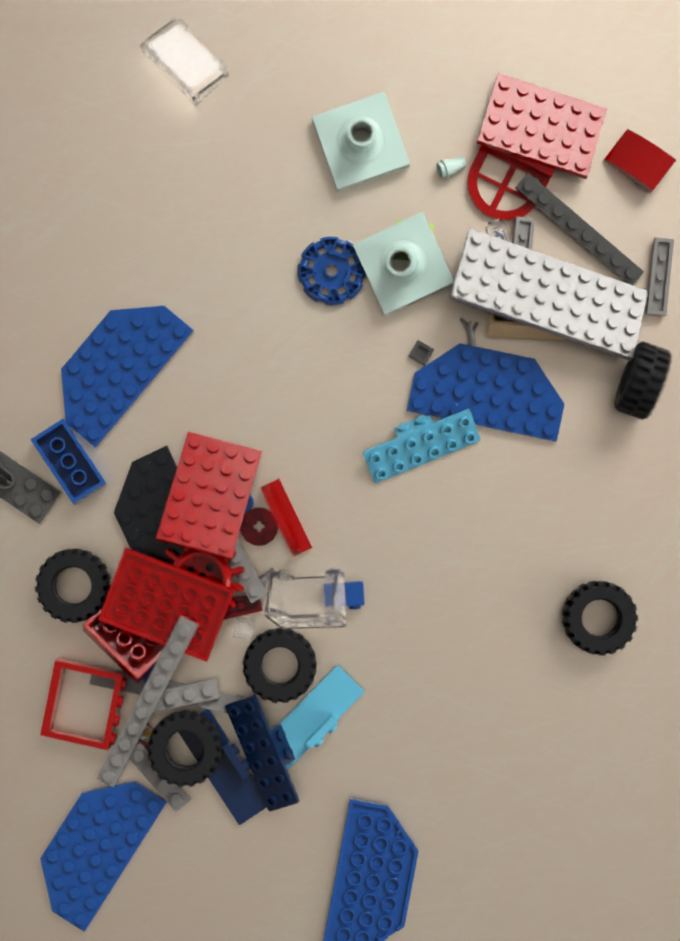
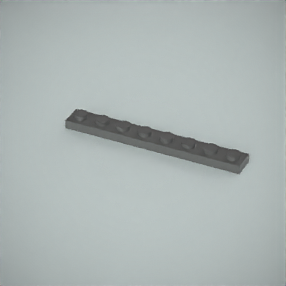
M527 173L515 187L517 191L625 283L634 285L644 273L641 268L531 174Z

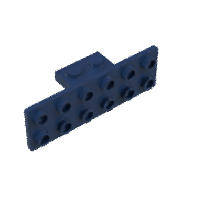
M256 695L225 705L268 811L299 803V797L286 768V765L294 761L295 757L281 724L269 728Z
M206 709L200 715L207 716L210 722L215 723L217 731H220L221 742H223L220 762L208 779L237 823L241 825L267 808L257 782L250 772V765L245 759L242 760L237 745L231 743L212 712ZM179 731L178 733L198 762L203 754L201 739L191 731Z

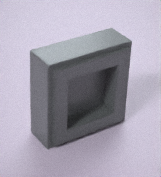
M417 340L408 357L425 366L434 349Z

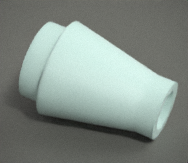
M464 157L440 160L436 164L439 176L441 178H448L459 170L466 168Z

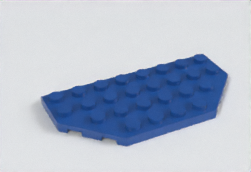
M165 306L110 310L61 368L66 423L96 448L194 330Z
M459 343L414 373L407 411L446 418L470 409L475 425L557 442L565 404L534 358Z
M136 780L115 785L114 787L108 786L81 793L40 858L52 912L85 932L167 803L164 798Z
M350 798L323 941H384L405 926L419 851L390 807L386 804Z

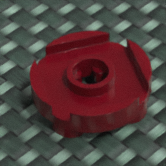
M258 507L244 514L240 531L247 542L252 545L262 546L274 539L278 532V525L269 510ZM257 521H261V524L265 525L261 532H257V529H254Z

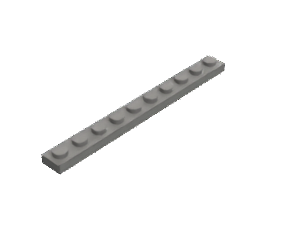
M183 616L180 617L97 777L101 782L111 787L115 786L196 631L197 623Z

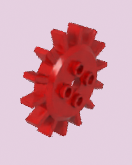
M182 547L184 553L180 556L170 549L164 552L168 558L174 561L173 565L188 571V567L193 566L195 569L194 574L204 573L207 579L231 587L237 592L244 591L245 587L243 585L232 583V575L241 574L245 569L240 566L231 569L228 564L229 559ZM234 550L232 558H234L237 554L236 550ZM208 564L213 565V571L207 570ZM231 599L229 607L234 609L237 604Z

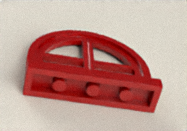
M481 145L469 170L467 179L468 193L475 207L485 216L498 221H513L516 216L523 217L535 208V205L521 193L507 187L516 168L538 178L539 182L545 187L555 169ZM488 154L510 164L502 183L479 173ZM478 177L499 187L490 206L482 199L478 191ZM505 191L527 201L524 205L514 210L502 211L496 209Z
M280 479L262 486L261 490L293 556L295 557L312 548Z

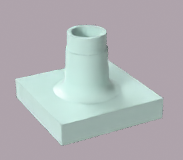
M385 92L312 117L337 192L410 166ZM358 129H364L370 132L372 136L368 141L359 143L352 138L351 133Z
M423 212L353 244L385 315L441 290L455 281ZM404 251L411 258L410 267L404 272H396L391 265L392 258L396 253Z

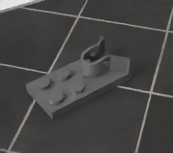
M0 451V498L41 524L62 492Z

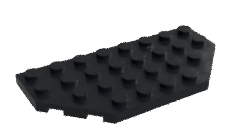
M165 446L132 462L115 507L114 515L130 549L173 565L174 561L168 558L164 552L170 549L180 556L184 553L183 548L156 540L177 470V465L169 447ZM208 564L207 570L213 571V565ZM189 566L188 571L193 573L194 567ZM204 573L197 574L199 576L207 578Z

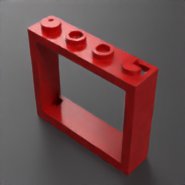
M60 657L56 659L40 735L108 750L111 745H114L117 736L114 734L115 726L118 727L120 722L118 710L122 708L124 697L121 695L123 689H126L127 686L126 673ZM65 669L116 680L104 741L53 730Z

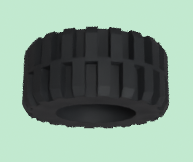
M644 341L636 345L634 358L631 361L628 360L617 389L614 407L617 411L641 420L647 419L651 415L660 398L670 369L672 355L668 350Z
M75 548L59 551L46 559V562L39 568L40 572L39 575H36L35 580L37 581L35 592H38L39 597L37 600L39 603H42V609L45 612H49L52 618L60 619L61 622L65 623L85 621L98 613V610L105 603L111 586L110 573L108 574L106 564L100 561L101 558L91 554L92 552ZM71 567L82 569L91 580L89 596L84 601L76 604L64 601L56 589V580L59 574Z
M589 581L587 584L579 585V588L573 590L570 593L571 596L568 599L566 598L564 602L565 607L562 609V625L565 628L567 637L581 650L593 655L613 654L618 649L622 650L626 647L625 644L633 639L632 634L637 630V607L632 602V597L621 587L606 581ZM595 600L610 602L617 612L615 627L611 632L603 636L590 634L582 623V614L585 607Z
M277 628L266 630L262 634L260 633L250 643L243 658V674L247 685L252 688V692L255 695L258 694L261 696V699L265 701L266 699L272 701L271 703H287L290 700L298 699L312 685L316 674L317 661L310 642L303 635L294 632L292 629ZM276 647L289 649L294 653L298 661L297 673L290 681L285 683L270 681L262 670L264 655Z
M182 710L181 712L171 713L156 725L149 737L150 740L147 745L149 753L147 756L148 761L152 763L151 768L153 771L156 770L157 776L161 780L164 778L167 780L166 783L170 785L177 784V787L188 785L191 787L197 783H202L214 773L220 762L223 746L220 731H217L214 722H210L207 716H202L198 714L199 712ZM183 730L191 731L201 739L203 754L201 759L194 765L181 766L169 757L167 752L168 741L176 732Z

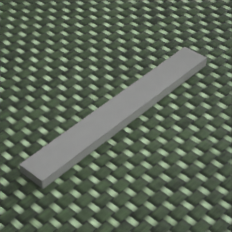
M91 674L90 684L114 689L116 680ZM126 674L127 686L123 691L140 695L145 686L144 680L142 679L136 684ZM169 681L165 689L187 684ZM220 692V698L189 705L227 713L225 705L243 699L244 696Z

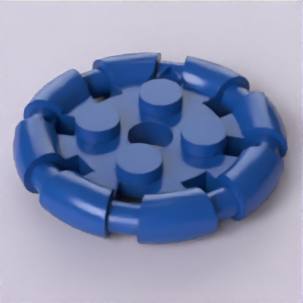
M335 236L320 238V241L309 244L301 254L302 259L297 267L298 280L304 287L303 291L312 300L324 302L325 305H340L349 298L350 300L353 299L362 289V282L366 278V273L353 243L350 241H343ZM336 246L343 248L342 253L335 251ZM324 247L326 253L320 255L318 250ZM351 257H353L355 263L352 265H350L349 261L347 260ZM309 260L315 261L313 268L307 266ZM333 265L337 268L336 275L330 276L327 274L326 269L328 266ZM351 274L356 275L354 282L349 280ZM314 276L316 283L311 285L308 279ZM344 286L346 292L339 294L337 289H341ZM322 288L329 290L328 295L321 294Z

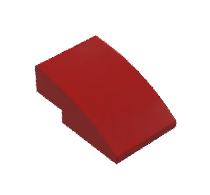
M629 129L624 132L604 159L632 182H637L650 193L656 188L676 161L675 158Z

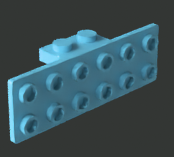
M466 409L434 423L430 415H422L415 420L402 423L394 428L397 438L363 451V455L374 483H378L477 443L481 439L470 409Z
M339 665L279 723L286 734L295 757L294 761L286 765L287 770L309 748L312 749L314 746L317 748L325 740L323 736L327 732L331 734L338 727L336 724L338 719L364 693V690Z

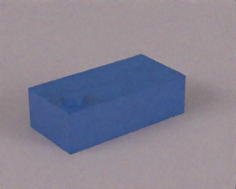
M61 419L30 439L74 505L106 485L105 480L64 419Z

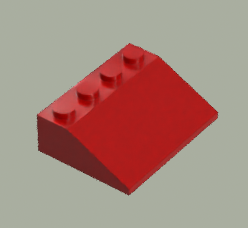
M101 607L98 613L83 624V631L138 684L155 667L165 646L99 621L98 619L103 608Z

